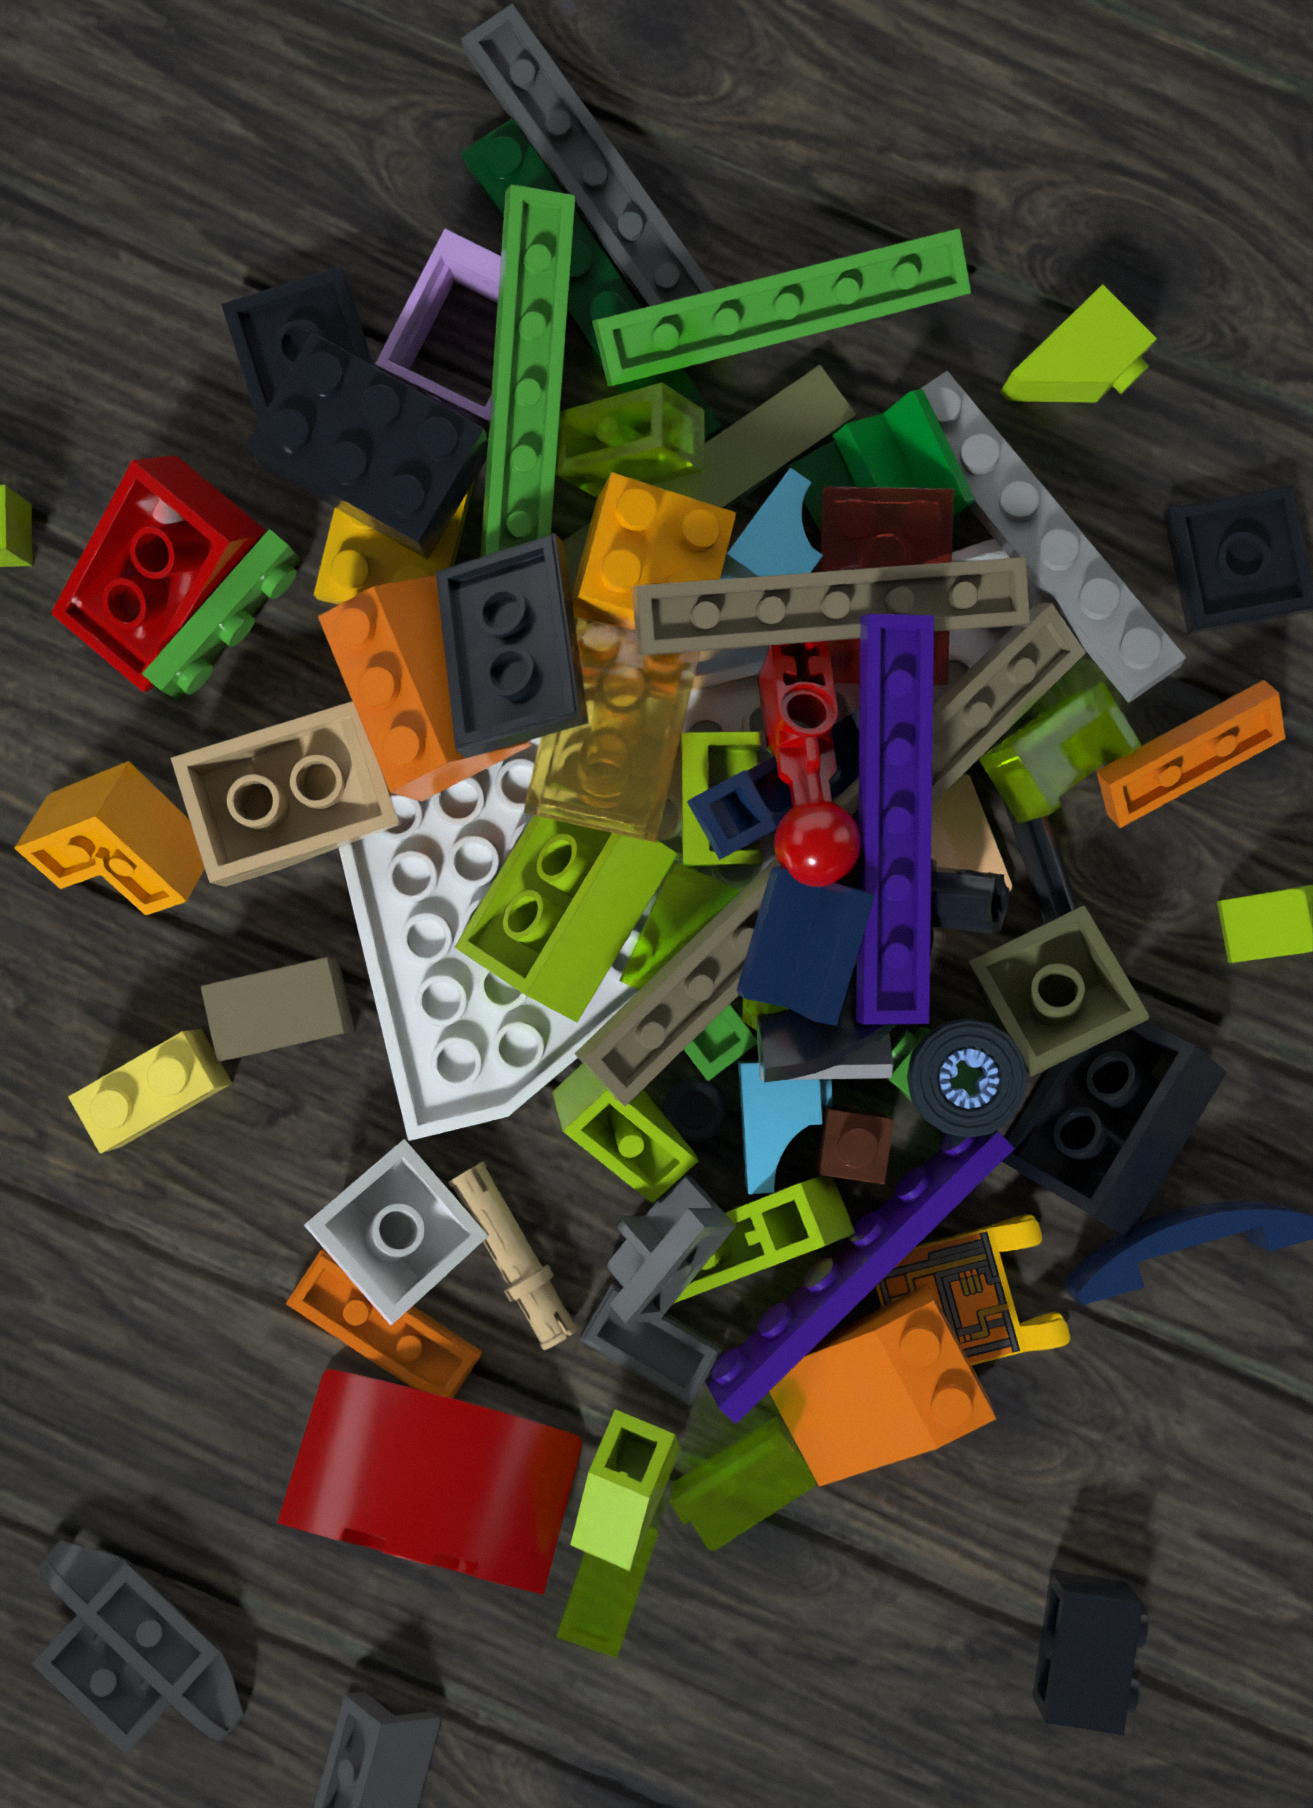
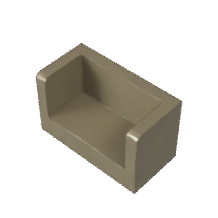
M337 957L321 958L201 986L217 1062L355 1031L340 962Z

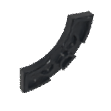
M934 927L930 929V958L934 941ZM857 964L853 968L837 1026L814 1022L791 1009L757 1015V1035L764 1083L794 1079L837 1066L846 1061V1055L862 1048L873 1039L880 1041L897 1026V1024H861L856 1022Z

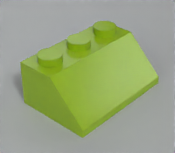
M553 782L454 948L524 995L578 1023L678 854L632 822Z

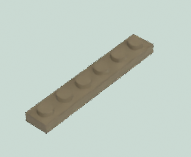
M1026 557L651 584L632 587L637 656L860 638V617L866 614L934 615V632L1030 624Z

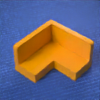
M129 761L50 793L14 847L15 850L58 888L63 889L101 875L144 915L187 902L205 869L190 820Z

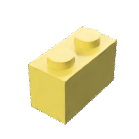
M197 1029L180 1032L68 1096L101 1154L128 1144L233 1083L221 1062H217L215 1051L203 1030Z

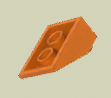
M929 1284L826 1335L769 1391L819 1487L938 1449L996 1420L990 1399Z

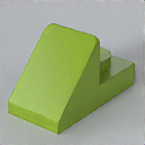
M1313 884L1217 901L1228 963L1313 952Z

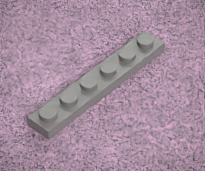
M946 371L921 389L924 390L974 496L975 501L969 507L970 510L1010 558L1026 557L1028 581L1046 603L1054 605L1076 639L1126 701L1130 703L1180 668L1186 659L1185 655L951 374Z

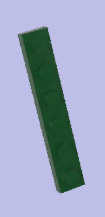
M513 118L461 151L464 165L502 221H504L505 192L511 184L564 193ZM574 209L567 317L603 368L592 321L641 309L642 307ZM683 368L614 385L669 467L722 432V425Z

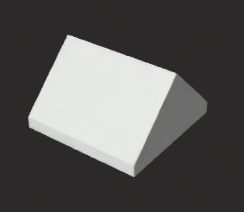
M405 1139L304 1225L390 1325L395 1323L488 1237L486 1232Z

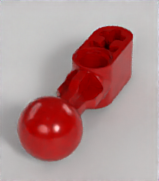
M826 641L771 645L758 675L764 735L768 750L776 758L778 777L790 787L792 809L783 816L777 826L774 836V851L779 865L788 869L792 877L798 882L812 887L828 886L842 880L851 872L857 863L861 850V836L855 820L845 809L832 803L829 782L837 774L832 727L837 719L838 707L829 647ZM796 677L800 678L799 682L794 683ZM792 720L802 721L811 729L799 727Z

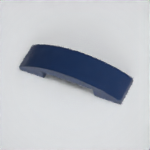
M860 709L851 713L832 727L837 774L829 782L831 799L841 795L859 777ZM774 756L747 771L744 770L687 801L719 860L775 831L783 816L792 809L790 787L778 777L777 762Z
M1249 1201L1215 1202L1174 1210L1137 1224L1129 1238L1119 1234L1110 1239L1080 1263L1064 1281V1285L1070 1297L1080 1305H1086L1144 1288L1137 1262L1244 1231H1246L1250 1243L1268 1251L1313 1239V1215L1287 1206Z

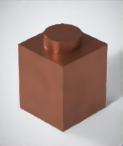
M833 1105L832 1108L825 1107V1109H822V1124L818 1128L813 1167L819 1175L885 1184L894 1119L880 1112Z

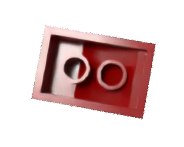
M177 455L132 460L51 614L143 693L150 691L155 685L143 676L142 673L263 537L267 530Z

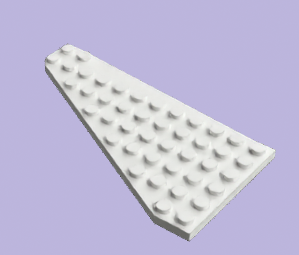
M991 539L926 561L924 564L1004 559L1010 557L995 539ZM1027 579L1030 611L1037 603H1046V601ZM1013 626L934 632L933 704ZM860 638L826 641L829 647L838 715L834 724L860 709ZM770 646L691 652L688 656L672 653L585 683L584 690L589 719L588 724L532 739V746L422 802L390 792L400 825L339 847L408 1141L510 1116L578 1057L574 1053L776 858L774 851L775 830L760 838V850H762V865L760 867L683 868L682 733L761 732L759 764L773 757L765 742L758 688V675ZM796 677L794 683L799 682L800 678ZM792 720L799 727L811 729L802 721ZM553 782L632 822L678 854L578 1023L524 995L454 948ZM839 796L833 798L832 802L835 801Z

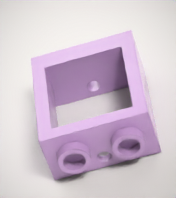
M444 229L375 365L376 368L483 427L486 435L489 436L491 396L486 406L483 407L410 370L454 282L498 303L501 256Z

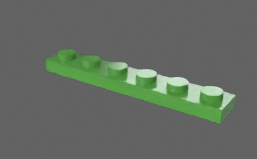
M512 184L505 192L480 557L551 535L575 195Z
M960 228L621 313L592 322L607 385L614 386L970 294L971 289Z

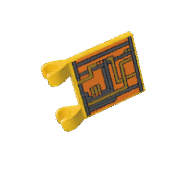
M1022 1214L990 1226L920 1243L876 1285L880 1303L883 1307L929 1284L971 1365L1027 1351L1058 1348L1070 1342L1067 1323L1058 1312L1042 1314L1022 1323H1019L999 1252L1024 1249L1039 1245L1042 1242L1040 1225L1031 1214Z

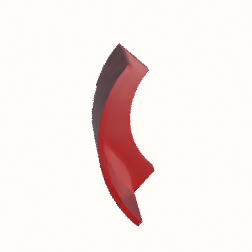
M328 1369L321 1377L277 1523L341 1542H348L382 1551V1553L430 1566L442 1567L475 1578L544 1595L582 1447V1440L576 1434L490 1408L387 1381Z

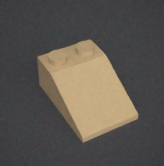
M353 701L171 758L209 883L227 887L287 868L400 825L389 788Z

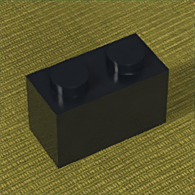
M1056 1570L1050 1571L1032 1695L1045 1723L1124 1735L1127 1712L1135 1711L1139 1697L1138 1676L1136 1671L1133 1670L1136 1647H1143L1145 1645L1148 1634L1147 1610L1145 1606H1142L1143 1603L1126 1581Z

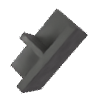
M683 1175L664 1192L646 1216H624L617 1224L619 1231L626 1240L609 1260L607 1267L623 1286V1289L610 1303V1306L625 1324L659 1321L735 1229L736 1225L690 1175Z

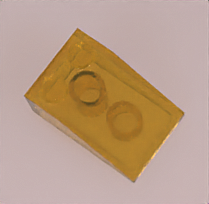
M574 616L589 723L541 737L525 801L524 813L656 843L691 701L701 651L637 656L636 633L634 629Z

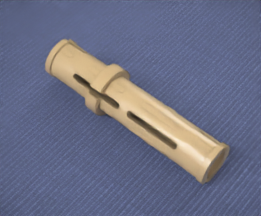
M483 1161L450 1180L448 1184L455 1191L463 1207L488 1235L483 1242L509 1286L504 1290L510 1302L515 1300L518 1302L539 1339L541 1348L543 1350L549 1349L565 1340L567 1334L568 1336L574 1334L579 1327L573 1322L550 1281L554 1277L552 1270L548 1264L545 1266L540 1264Z

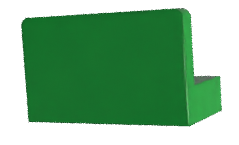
M922 389L910 391L883 414L847 423L833 434L886 549L930 535L974 504L975 499Z

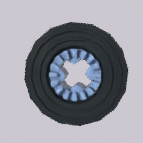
M966 1018L944 1022L925 1034L911 1054L907 1072L911 1101L922 1117L946 1134L966 1138L991 1134L1009 1122L1024 1100L1028 1079L1023 1055L1009 1035L991 1023ZM960 1060H964L969 1067H981L983 1076L975 1081L977 1092L972 1095H968L962 1088H951L949 1079L958 1074L956 1064Z

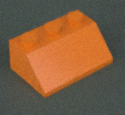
M436 575L373 586L318 616L391 793L422 802L532 746L531 740L469 758H465L456 751Z

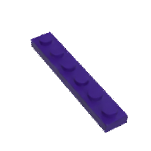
M866 614L860 617L858 829L861 836V850L858 858V888L875 895L857 955L856 1022L861 1024H929L934 615Z
M996 1130L991 1134L971 1138L946 1134L941 1141V1148L922 1167H916L907 1172L897 1183L895 1193L876 1212H870L860 1218L853 1226L855 1234L850 1235L849 1239L831 1257H825L817 1261L806 1273L803 1284L785 1302L777 1303L769 1308L761 1317L757 1330L738 1348L729 1349L717 1360L711 1375L705 1380V1383L718 1408L737 1424L1015 1149L999 1131Z

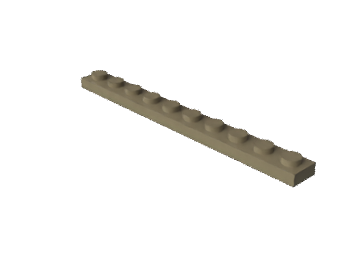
M1037 603L1029 611L1030 624L1013 626L933 704L932 804L1086 653L1052 603ZM859 777L832 802L845 809L853 817L857 826ZM777 858L759 873L574 1053L611 1095L625 1107L738 996L737 986L769 875L774 866H780ZM858 860L851 872L840 882L851 885L858 878Z

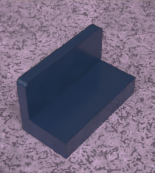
M774 866L769 875L737 986L738 995L748 1000L787 1007L814 1022L837 1026L875 895L840 881L822 887L807 886L793 878L788 869Z

